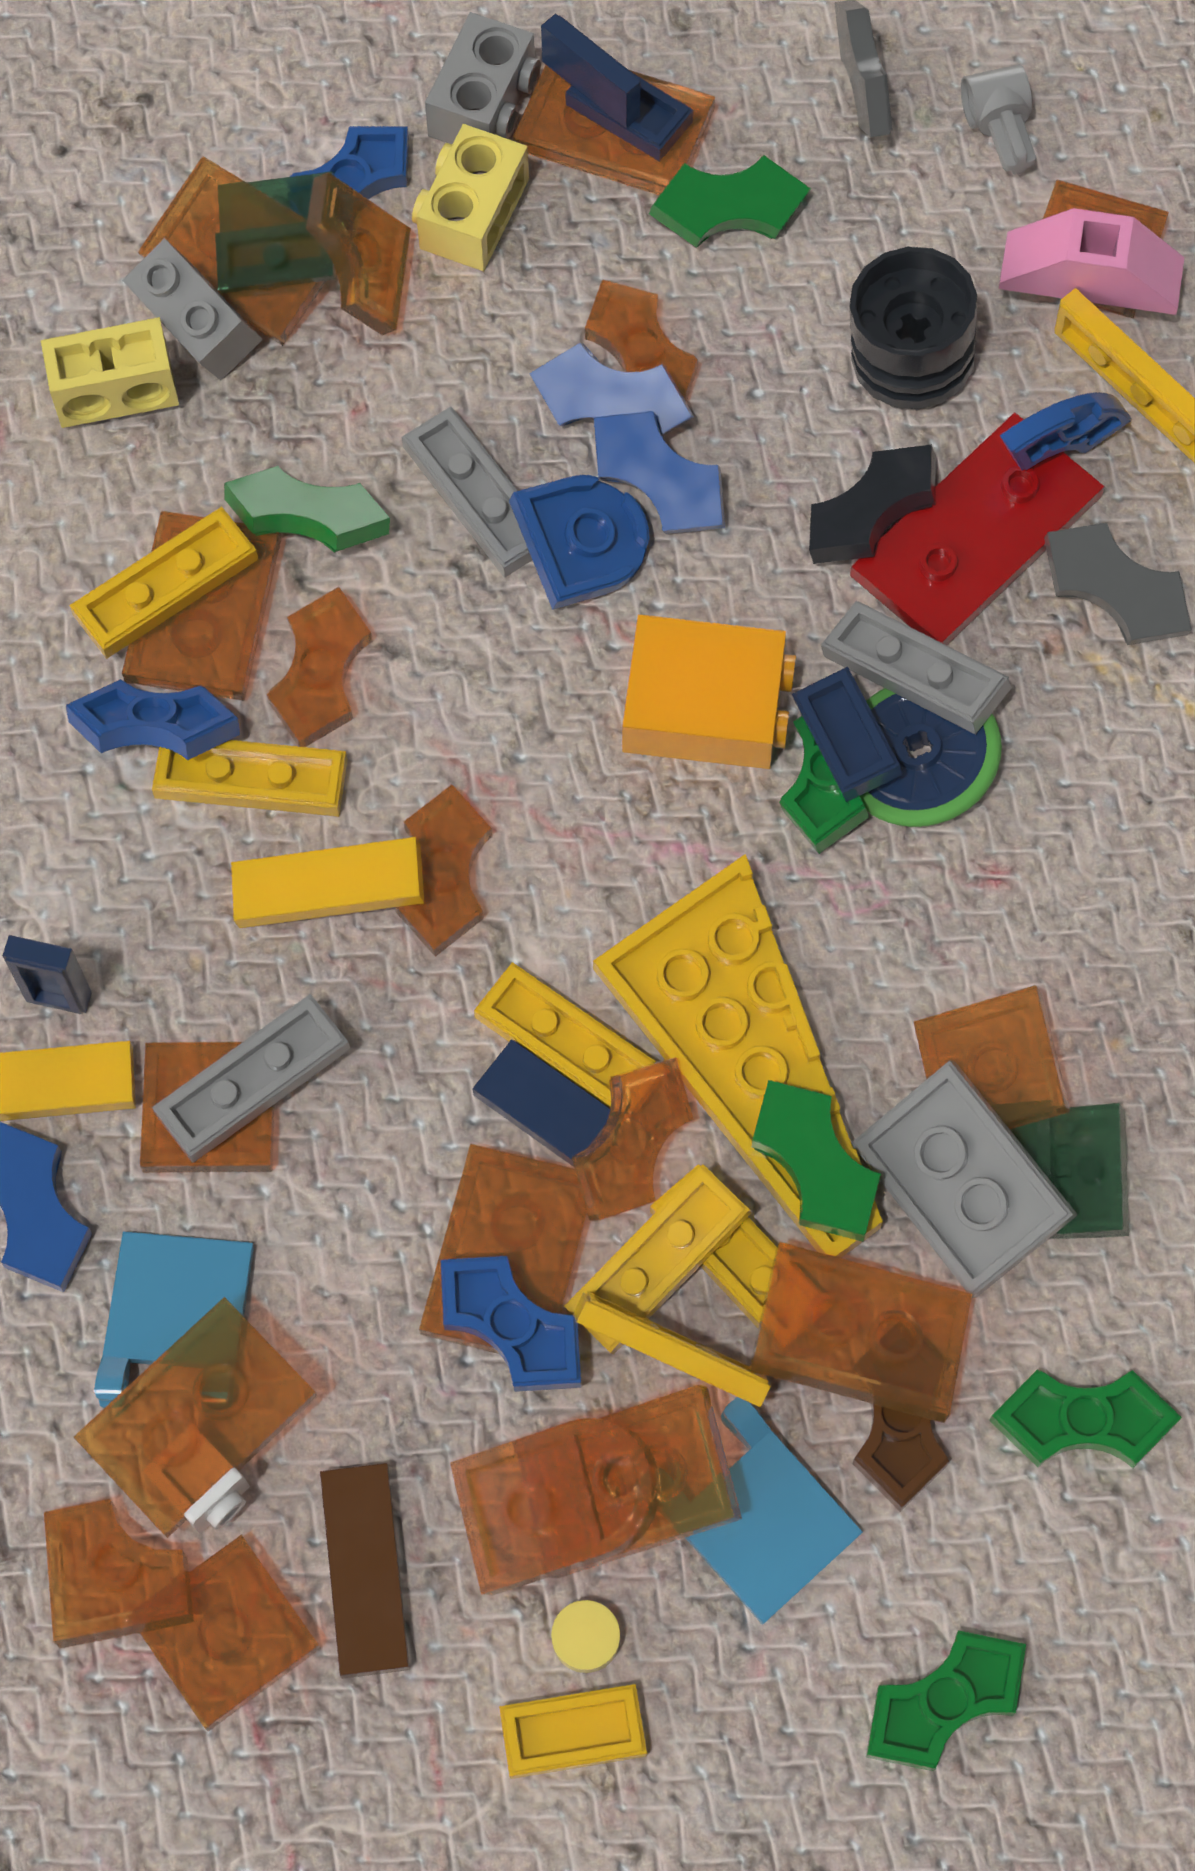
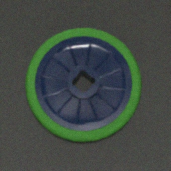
M886 688L878 691L866 700L903 775L860 795L868 813L880 820L899 826H931L961 815L976 804L989 789L997 774L1002 750L1001 735L993 714L989 716L975 735ZM924 745L931 748L930 752L918 755L917 758H911L909 755L911 751L914 752L917 749L923 748Z

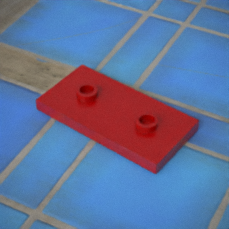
M1015 412L935 487V504H932V507L905 515L880 538L874 557L859 558L851 566L850 576L904 623L946 646L1046 551L1044 537L1047 532L1069 529L1103 495L1105 486L1064 452L1048 457L1027 470H1021L1000 437L1002 433L1024 420Z

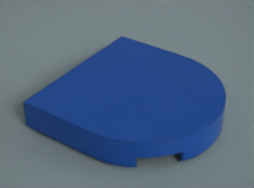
M592 475L571 476L513 492L509 499L552 610L606 595L622 588L634 577L643 563L650 537L648 523L642 508L628 492L623 494L613 486L599 481L598 477Z

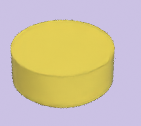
M591 1600L573 1602L563 1608L554 1620L551 1632L553 1649L561 1663L573 1671L580 1673L599 1671L606 1667L618 1652L620 1629L617 1619L601 1603Z

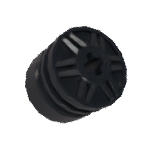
M907 246L885 252L864 266L852 285L849 305L850 329L852 332L851 361L858 382L873 398L896 408L922 409L945 402L963 388L974 369L977 292L971 275L955 258L936 249Z

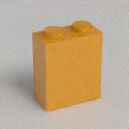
M638 614L622 725V752L770 769L772 748L785 749L789 711L777 710L779 691L792 692L796 655L784 654L786 631Z

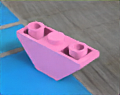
M1073 208L1007 232L999 289L1064 298L1076 288L1092 303L1176 315L1185 257L1135 217Z

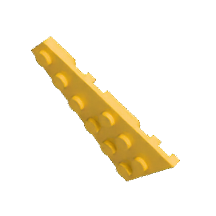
M744 854L593 960V970L830 1267L861 1244L862 1241L800 1226V1198L793 1179L775 1159L751 1147L768 1080L832 1096L830 1114L835 1136L844 1151L861 1165L857 1151L852 1147L840 1115L841 1109L833 1087H830L821 1064L820 1052L788 966L784 964L773 935L772 923L766 907L762 905L754 884L753 873L747 856ZM875 1200L864 1241L880 1230L883 1221Z

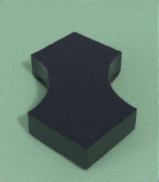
M932 444L872 452V458L867 471L853 487L833 499L811 504L809 551L813 564L874 557L880 538L893 523L911 512L932 507V504H935L936 458Z

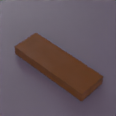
M382 1463L320 1471L341 1679L410 1670L388 1464Z

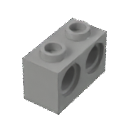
M470 12L425 101L428 136L453 144L462 124H466L509 139L517 123L519 114L518 103L523 92L530 94L533 91L540 74L541 61L535 58L534 33ZM479 108L480 110L471 111L470 109Z
M165 238L122 280L157 318L160 317L161 323L186 350L220 381L263 340L197 268Z

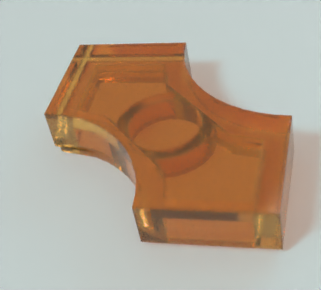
M602 280L585 326V340L594 342L611 353L621 366L623 372H641L664 364L685 402H687L698 370V359L694 355L677 348L663 333L656 314L658 294Z
M340 587L335 588L287 617L288 625L293 632L296 642L294 659L285 677L266 694L269 705L298 747L309 746L353 719L352 710L344 692L346 674L354 658L373 640L371 631Z
M452 784L403 821L408 835L416 837L421 844L424 903L395 907V912L435 957L484 919L481 905L471 890L470 873L476 855L482 846L493 837L492 828Z
M676 1057L660 1060L610 1076L611 1108L606 1125L591 1146L572 1157L589 1221L602 1220L656 1201L653 1188V1174L658 1154L665 1141L675 1130L685 1123L694 1120Z

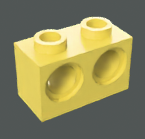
M462 124L453 144L445 143L442 147L435 167L436 178L430 190L422 189L414 204L412 222L417 224L419 247L421 250L484 272L529 181L528 146ZM476 171H485V172H487V173H484V174H472L473 172H476ZM453 217H462V218H465V219L460 220V221H450V220H448V219L453 218Z
M160 317L40 340L49 390L61 428L179 405L170 356Z

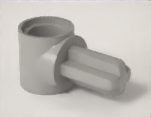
M1017 64L962 77L961 100L969 126L972 129L979 128L984 135L992 136L1001 165L1005 171H1012L1014 175L1024 173L1026 168L1035 164L1036 155L1024 124L1032 111V97L1028 77L1023 66Z

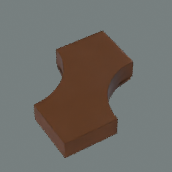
M902 1321L897 1323L854 1365L852 1370L867 1391L872 1411L870 1435L857 1453L852 1464L899 1512L949 1464L948 1457L934 1437L930 1423L931 1397L936 1385L947 1373L948 1367Z

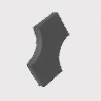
M856 0L835 2L840 57L852 86L859 128L869 137L889 135L893 129L887 74L881 66L876 51L869 10Z
M1107 522L1047 532L1044 540L1055 595L1065 598H1081L1100 606L1116 621L1127 645L1185 636L1192 630L1180 572L1152 570L1130 559L1116 544Z

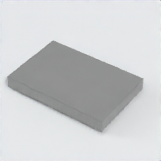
M949 1060L851 1143L871 1170L881 1174L879 1179L971 1298H977L1077 1216V1213L955 1061Z

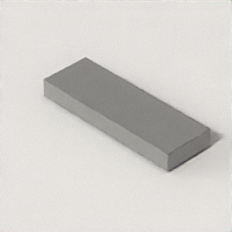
M452 407L447 408L402 436L403 448L504 578L532 561L509 503L510 497L517 489Z
M857 600L821 644L823 655L827 659L843 667L848 666L849 670L975 735L1011 689L1008 676Z
M309 994L154 1105L152 1109L189 1160L194 1163L350 1050L349 1042L313 996Z

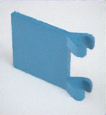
M123 1231L103 1355L94 1387L100 1407L119 1410L126 1406L129 1390L130 1363L206 1369L201 1393V1403L206 1416L215 1419H227L232 1415L236 1367L254 1251L253 1243Z
M737 1397L725 1407L720 1417L722 1423L729 1431L750 1449L743 1457L693 1502H691L674 1478L662 1468L656 1469L645 1479L641 1489L647 1499L678 1529L763 1625L863 1532L771 1431L752 1404Z

